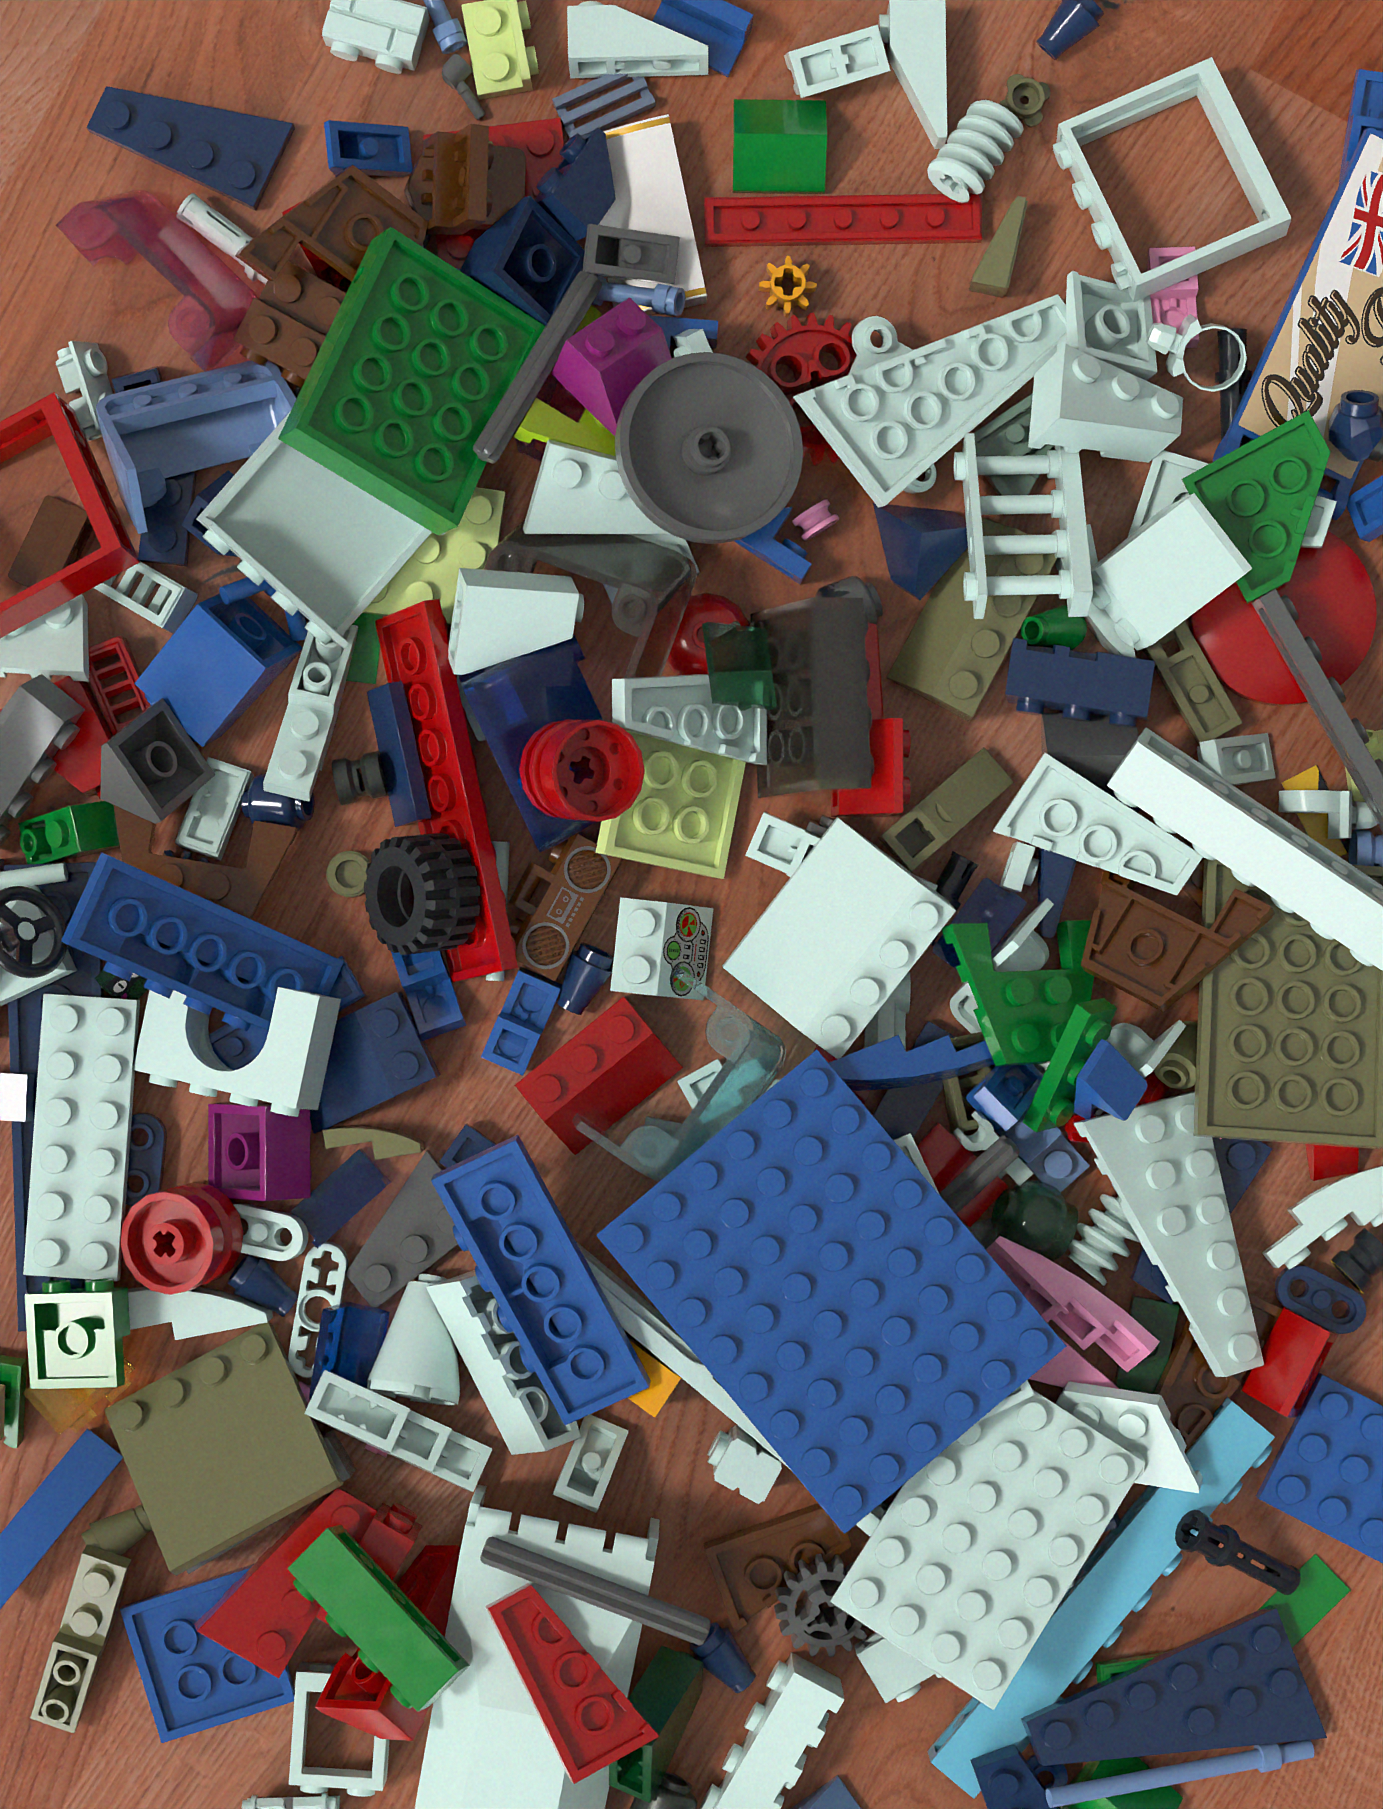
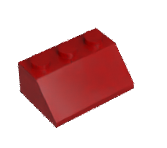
M623 996L514 1086L544 1123L576 1155L683 1067L630 1001Z

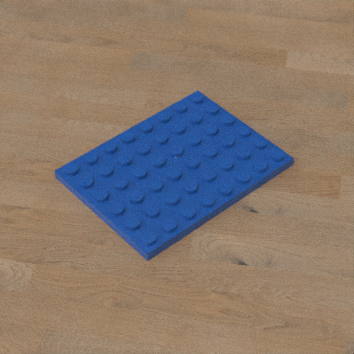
M815 1050L596 1235L844 1534L1067 1347L818 1050Z

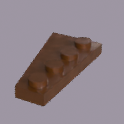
M1248 1293L1262 1351L1283 1309ZM1188 1318L1153 1393L1161 1395L1169 1409L1171 1423L1180 1431L1187 1445L1184 1451L1185 1454L1214 1419L1213 1414L1227 1397L1230 1398L1241 1383L1239 1381L1247 1372L1244 1371L1228 1377H1215L1189 1330L1190 1321Z

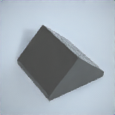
M163 698L157 700L101 746L100 799L155 824L164 820L215 776V773Z
M1044 713L1041 716L1042 755L1046 752L1105 792L1114 791L1107 784L1116 768L1138 739L1137 727L1130 728L1110 725L1109 716L1091 714L1090 721L1084 722L1062 718L1063 713Z

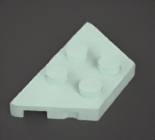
M1068 1381L1055 1404L1144 1461L1145 1465L1134 1483L1199 1493L1203 1477L1199 1470H1193L1184 1452L1187 1445L1180 1431L1171 1423V1413L1161 1395Z

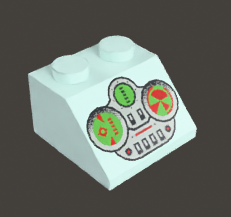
M620 897L610 991L704 1000L713 908Z

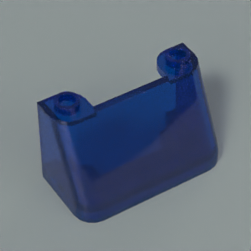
M574 633L572 639L465 675H459L467 700L540 853L558 845L595 823L593 821L568 820L547 816L532 805L522 788L519 771L524 747L533 733L547 723L565 719L604 721L578 666V662L585 660V656ZM569 765V770L575 773V770L572 769Z

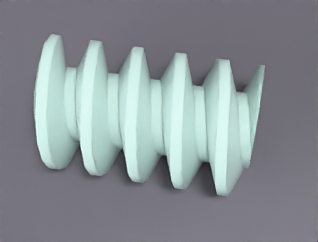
M990 100L976 101L969 106L966 116L960 119L957 130L951 132L947 144L940 148L937 158L931 161L927 169L928 177L933 185L941 193L960 203L969 201V193L980 194L985 188L983 180H989L993 177L995 173L993 166L1002 164L1004 160L1003 152L1011 151L1014 145L1013 138L1020 137L1024 130L1021 121L1012 112Z
M1102 1194L1099 1198L1106 1211L1102 1212L1090 1208L1088 1211L1094 1226L1091 1227L1078 1223L1076 1228L1082 1240L1078 1241L1070 1237H1066L1064 1240L1071 1253L1068 1257L1103 1286H1105L1107 1281L1100 1269L1103 1267L1115 1272L1119 1269L1112 1256L1113 1253L1126 1257L1131 1254L1124 1240L1127 1238L1140 1243L1118 1204L1119 1195L1115 1198Z

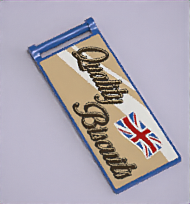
M1372 127L1365 129L1233 420L1213 456L1214 462L1239 448L1243 436L1254 440L1309 410L1331 451L1324 475L1337 482L1331 492L1319 488L1317 496L1337 501L1332 516L1334 521L1343 514L1346 508L1350 490L1364 460L1359 462L1348 460L1328 440V424L1333 410L1340 403L1341 395L1344 392L1365 390L1378 395V406L1383 411V133Z

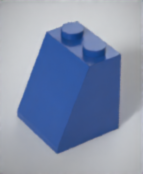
M219 593L198 603L134 684L145 693V698L151 705L163 698L191 740L204 747L221 737L297 657L303 648L296 641L291 640L290 635L249 597L226 605Z

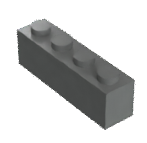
M42 674L20 685L0 712V847L11 834V830L7 826L12 818L20 817L32 803L34 797L30 794V791L34 785L44 782L55 769L57 763L53 760V757L59 748L61 750L65 749L79 733L80 728L75 724L85 711L82 706Z

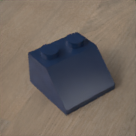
M531 196L520 200L474 241L460 271L546 326L576 275L583 270L585 250Z

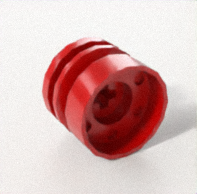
M565 719L547 723L533 733L524 747L519 768L522 788L532 805L547 816L561 819L593 822L617 818L628 810L642 789L645 773L642 752L633 736L618 724L602 720ZM569 766L575 770V773L569 770Z

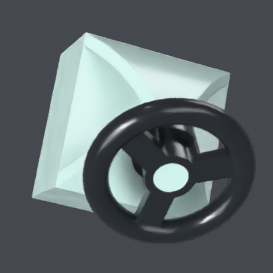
M12 886L0 890V1006L77 971L68 952V945L61 942L67 929L65 920L57 906L41 893L38 886Z

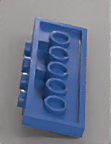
M102 852L61 942L107 961L103 968L106 972L127 981L131 980L133 973L147 978L143 986L144 988L169 999L173 990L186 995L183 1002L184 1005L207 1015L210 1014L212 1007L225 1012L222 1021L247 1032L251 1024L269 1031L278 987L329 996L344 963L340 959Z
M519 1135L511 1137L433 1175L431 1182L455 1224L453 1226V1233L458 1245L464 1252L470 1251L477 1264L475 1273L481 1287L485 1292L491 1291L499 1304L497 1312L504 1329L508 1333L514 1332L521 1345L519 1351L524 1366L530 1373L536 1372L565 1426L649 1388L651 1380Z

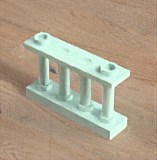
M965 433L962 452L954 453V479L963 480L970 572H964L963 590L964 600L973 601L974 619H984L988 596L1058 594L1060 599H1067L1068 617H1087L1093 595V584L1079 452H1065L1064 446L1055 445V450H1048L1047 455L976 457L974 433ZM1047 474L1048 479L1055 478L1056 490H1051L1050 495L980 496L978 475ZM1051 513L1052 518H1059L1060 530H1055L1053 535L983 536L981 515ZM1055 553V558H1063L1064 570H1059L1058 575L986 577L985 555Z

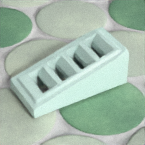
M141 561L127 569L117 589L111 587L116 576L94 587V589L173 634L186 619L198 596L195 592ZM139 574H144L132 598L128 597ZM156 583L161 584L149 607H145L144 604Z

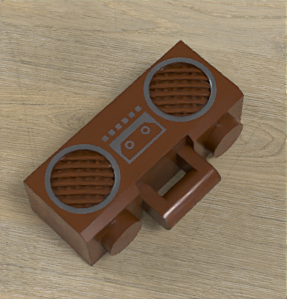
M574 831L569 840L560 836L548 858V861L555 864L551 872L531 861L529 862L508 901L510 904L528 913L524 921L516 918L510 927L511 935L516 944V960L553 981H557L571 956V952L575 949L623 861L622 858L595 853L597 844ZM541 879L550 882L551 885L539 907L530 904L529 901Z

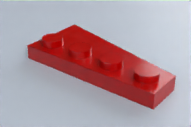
M527 1583L485 1606L573 1784L660 1737L633 1707V1704L610 1680L594 1658L577 1641L571 1631L531 1584Z

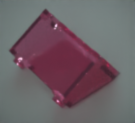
M137 189L81 202L74 206L56 224L57 228L76 250L93 266L101 258L106 257L116 258L127 265L140 253L184 296L169 315V332L203 372L218 369L241 345L234 341L233 338L253 298H258L257 295L163 203L148 191Z

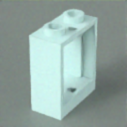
M301 1662L296 1671L289 1785H299L300 1790L306 1793H325L329 1787L345 1788L349 1795L361 1797L372 1796L375 1794V1790L383 1791L387 1780L389 1739H380L374 1736L372 1771L305 1767L310 1692L323 1691L336 1664Z

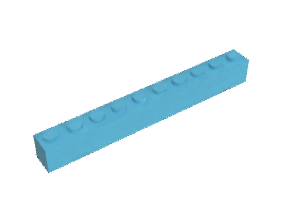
M1228 1397L1213 1414L1214 1419L1186 1453L1193 1470H1199L1203 1477L1199 1493L1148 1485L1120 1519L1121 1523L1118 1528L1112 1529L1085 1561L1075 1577L1076 1583L1074 1587L1067 1590L995 1709H990L972 1697L927 1751L930 1762L973 1799L980 1793L981 1789L970 1759L1013 1744L1017 1746L1021 1753L1026 1749L1030 1741L1021 1718L1063 1700L1060 1695L1071 1682L1078 1684L1088 1674L1093 1666V1662L1090 1659L1101 1646L1108 1648L1118 1638L1123 1629L1120 1623L1131 1610L1138 1612L1148 1602L1153 1593L1150 1587L1161 1574L1168 1576L1178 1566L1183 1554L1180 1553L1182 1549L1176 1544L1175 1531L1181 1518L1191 1510H1199L1205 1513L1210 1522H1212L1213 1519L1210 1515L1221 1502L1228 1504L1238 1494L1243 1485L1240 1479L1251 1466L1254 1469L1258 1468L1270 1455L1272 1446L1269 1444L1275 1437ZM1194 1529L1190 1530V1533L1195 1536L1199 1533Z

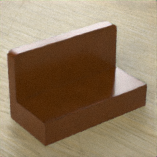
M45 496L13 562L8 577L29 588L78 561L93 530L86 511L52 496Z

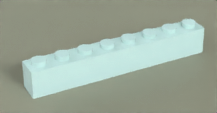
M1145 727L1107 784L1109 788L1114 790V795L1125 805L1130 807L1138 806L1153 816L1154 822L1162 830L1171 834L1178 833L1190 841L1195 851L1209 860L1217 859L1229 867L1234 877L1241 883L1250 887L1257 886L1269 894L1273 903L1283 911L1288 913L1296 912L1310 922L1313 930L1320 936L1329 940L1336 939L1348 947L1352 956L1366 966L1374 965L1383 971V886Z

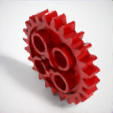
M810 313L805 319L804 326L801 325L796 315H792L787 321V330L780 323L776 322L770 329L772 338L762 333L756 340L760 350L750 349L746 359L774 381L784 395L801 392L809 382L812 387L816 388L847 376L857 354L852 346V338L848 336L851 329L850 322H846L840 330L834 329L833 315H829L822 325H818L815 314ZM827 352L832 354L837 360L838 369L828 370L823 367L819 361V353ZM778 364L789 366L795 374V382L787 383L778 378L775 366ZM794 398L789 400L792 408L802 410ZM810 419L808 427H800L803 458L806 453H810L814 466H818L822 462L825 452L832 463H836L840 459Z

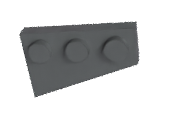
M428 1150L345 1273L373 1310L458 1245L453 1233V1226L455 1224L431 1182L433 1175L443 1169Z

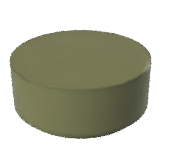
M344 851L334 856L329 862L326 871L327 881L331 889L344 897L363 895L365 893L364 882L367 879L365 871L367 864L371 863L370 860L363 854L355 851Z

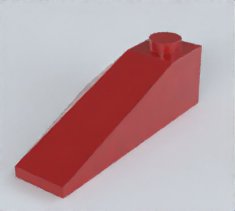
M426 1545L396 1585L445 1637L461 1548L458 1545ZM360 1648L356 1650L352 1657L344 1653L335 1665L315 1708L323 1714L380 1739L414 1741L417 1732L424 1723L429 1707L418 1712L414 1707L411 1709L406 1708L392 1694L390 1687L393 1684L381 1671L378 1673L373 1672L362 1662L358 1656Z

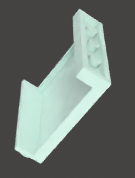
M289 412L196 519L208 529L202 536L223 555L231 550L242 560L237 568L258 586L265 580L276 590L271 598L291 616L299 610L310 621L304 628L325 646L332 640L345 649L349 643L341 636L432 532L279 440L278 437L290 414Z

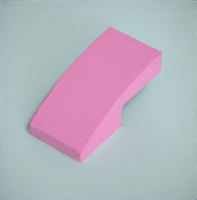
M1195 247L1149 248L1148 271L1195 251ZM1197 275L1150 295L1153 323H1164L1177 328L1176 332L1178 333L1185 317L1191 314L1198 319L1196 295L1199 288ZM1199 334L1191 338L1185 348H1197Z

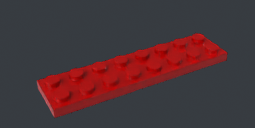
M440 599L422 601L375 620L387 681L388 683L399 681L404 683L432 815L431 818L418 822L420 835L444 833L448 834L450 838H456L461 842L462 850L467 849L469 852L471 864L476 867L478 874L476 880L477 885H480V896H478L480 910L479 916H475L476 926L473 932L468 933V940L464 944H460L454 949L445 950L451 981L456 982L518 968L515 955L516 944L510 932L506 913V897L501 889L496 866V850L491 843L486 819L487 808L481 796L476 773L477 761L471 749L466 726L467 714L462 706L457 684V674L453 673L448 659L447 621L442 613Z

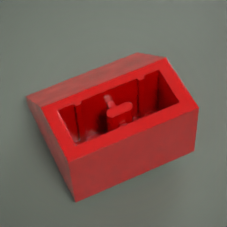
M903 718L850 720L831 724V817H889L903 813V805L909 804L911 795L910 779L908 776H903V758L909 757L911 747L910 732L908 729H903Z

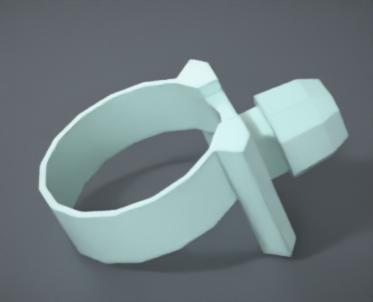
M1191 314L1183 319L1178 333L1176 332L1177 328L1164 323H1153L1151 325L1146 342L1152 349L1165 355L1170 351L1166 360V367L1173 377L1183 373L1186 379L1199 389L1215 392L1227 389L1243 373L1247 359L1245 346L1239 336L1224 325L1210 323L1200 326L1198 319ZM1212 328L1227 330L1233 334L1239 343L1241 357L1237 370L1231 378L1219 385L1204 386L1195 383L1185 371L1183 355L1186 345L1191 338L1204 330Z
M1279 791L1278 812L1328 813V839L1351 838L1352 829H1367L1377 825V821L1366 802H1352V791Z

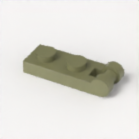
M1185 621L1153 645L1142 649L1150 661H1155L1156 672L1199 747V742L1213 740L1242 723ZM1174 639L1182 651L1168 658L1162 645Z

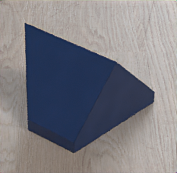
M873 503L890 579L896 586L916 599L921 600L968 548L966 519L953 511L889 504L878 508Z

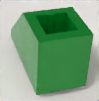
M106 801L67 806L18 823L21 834L20 846L25 854L27 864H52L101 853L120 846L114 805Z

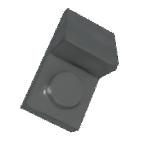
M588 224L582 272L610 279L626 278L668 285L675 284L680 237Z

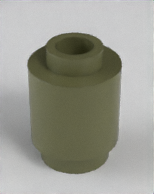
M1183 1022L1186 1027L1154 1069L1156 1077L1169 1087L1187 1089L1195 1084L1198 1023Z

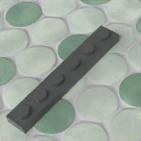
M1275 589L1252 602V605L1383 832V762L1379 758L1375 761L1373 760L1365 746L1369 742L1366 730L1357 718H1349L1341 704L1346 701L1342 688L1335 678L1330 677L1327 679L1318 662L1322 661V655L1316 643L1310 636L1304 638L1298 629L1295 621L1299 619V615L1288 596L1283 595L1280 597Z

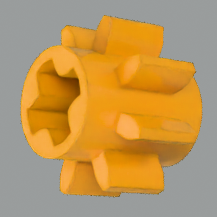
M786 256L784 265L779 268L768 263L766 270L771 277V281L759 282V291L770 292L765 308L769 310L775 305L784 308L785 318L789 317L791 308L797 305L806 311L809 308V303L804 297V293H813L817 288V283L806 282L805 279L810 265L807 263L799 269L792 265L790 256ZM784 278L792 279V285L795 287L790 296L783 295V288L779 287L782 285Z

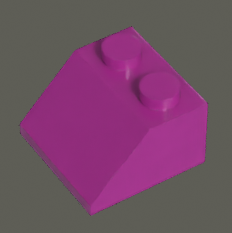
M629 297L568 338L551 374L615 436L621 410L630 393L652 370L672 358L662 328Z
M237 1103L208 1104V1185L215 1187L228 1196V1198L273 1201L310 1198V1181L312 1177L310 1166V1134L312 1129L310 1109H300L298 1117L271 1112L272 1103H258L257 1107Z

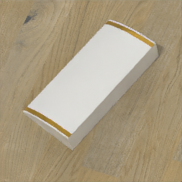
M669 114L603 131L606 134L616 200L599 225L680 237L675 284L670 285L684 289V308L707 303L704 279ZM608 278L610 283L655 289L657 284H661L626 278ZM613 302V307H616L620 303ZM639 306L647 315L657 314L652 311L651 307Z

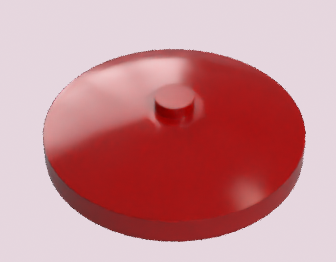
M1327 531L1322 548H1300L1290 582L1276 590L1280 597L1283 595L1288 596L1299 615V619L1295 623L1304 638L1310 636L1319 648L1322 661L1318 662L1327 679L1333 677L1339 685H1342L1357 670L1370 648L1376 626V599L1370 577L1359 557L1345 542ZM1236 582L1189 617V627L1192 635L1217 679L1225 688L1244 699L1265 705L1290 706L1308 702L1253 607L1252 602L1247 604Z

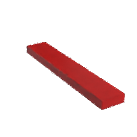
M969 193L970 199L965 203L952 200L944 194L704 198L705 247L981 243L982 194Z

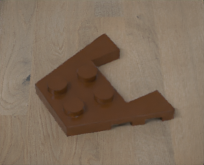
M351 165L239 249L235 256L268 281H273L300 243L352 282L373 238L389 227H392L422 246L428 221L357 167Z
M114 805L122 862L251 920L259 907L258 904L267 887L274 879L289 846L292 845L298 830L296 827L254 821L246 868L242 869L153 854L151 850L156 824Z
M1104 870L1101 880L1103 887L1097 910L1094 909L1081 966L1085 972L1165 1012L1270 921L1275 912L1272 906L1235 888L1212 927L1207 929L1132 891L1137 881Z

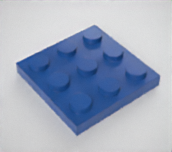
M1319 1373L1266 1474L1256 1497L1383 1563V1405Z
M254 1564L132 1602L120 1608L161 1743L294 1702L295 1686L288 1664L278 1679L197 1632L194 1625Z

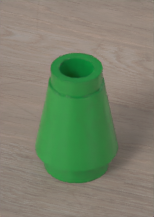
M1061 605L1027 617L1021 626V635L1024 640H1027L1028 644L1047 648L1060 645L1070 647V651L1082 643L1087 634L1085 618L1068 617L1067 605Z

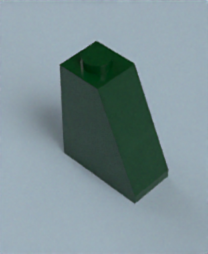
M661 1645L628 1698L633 1707L660 1737L609 1764L610 1786L651 1804L702 1694L703 1662L696 1660L686 1652H677Z

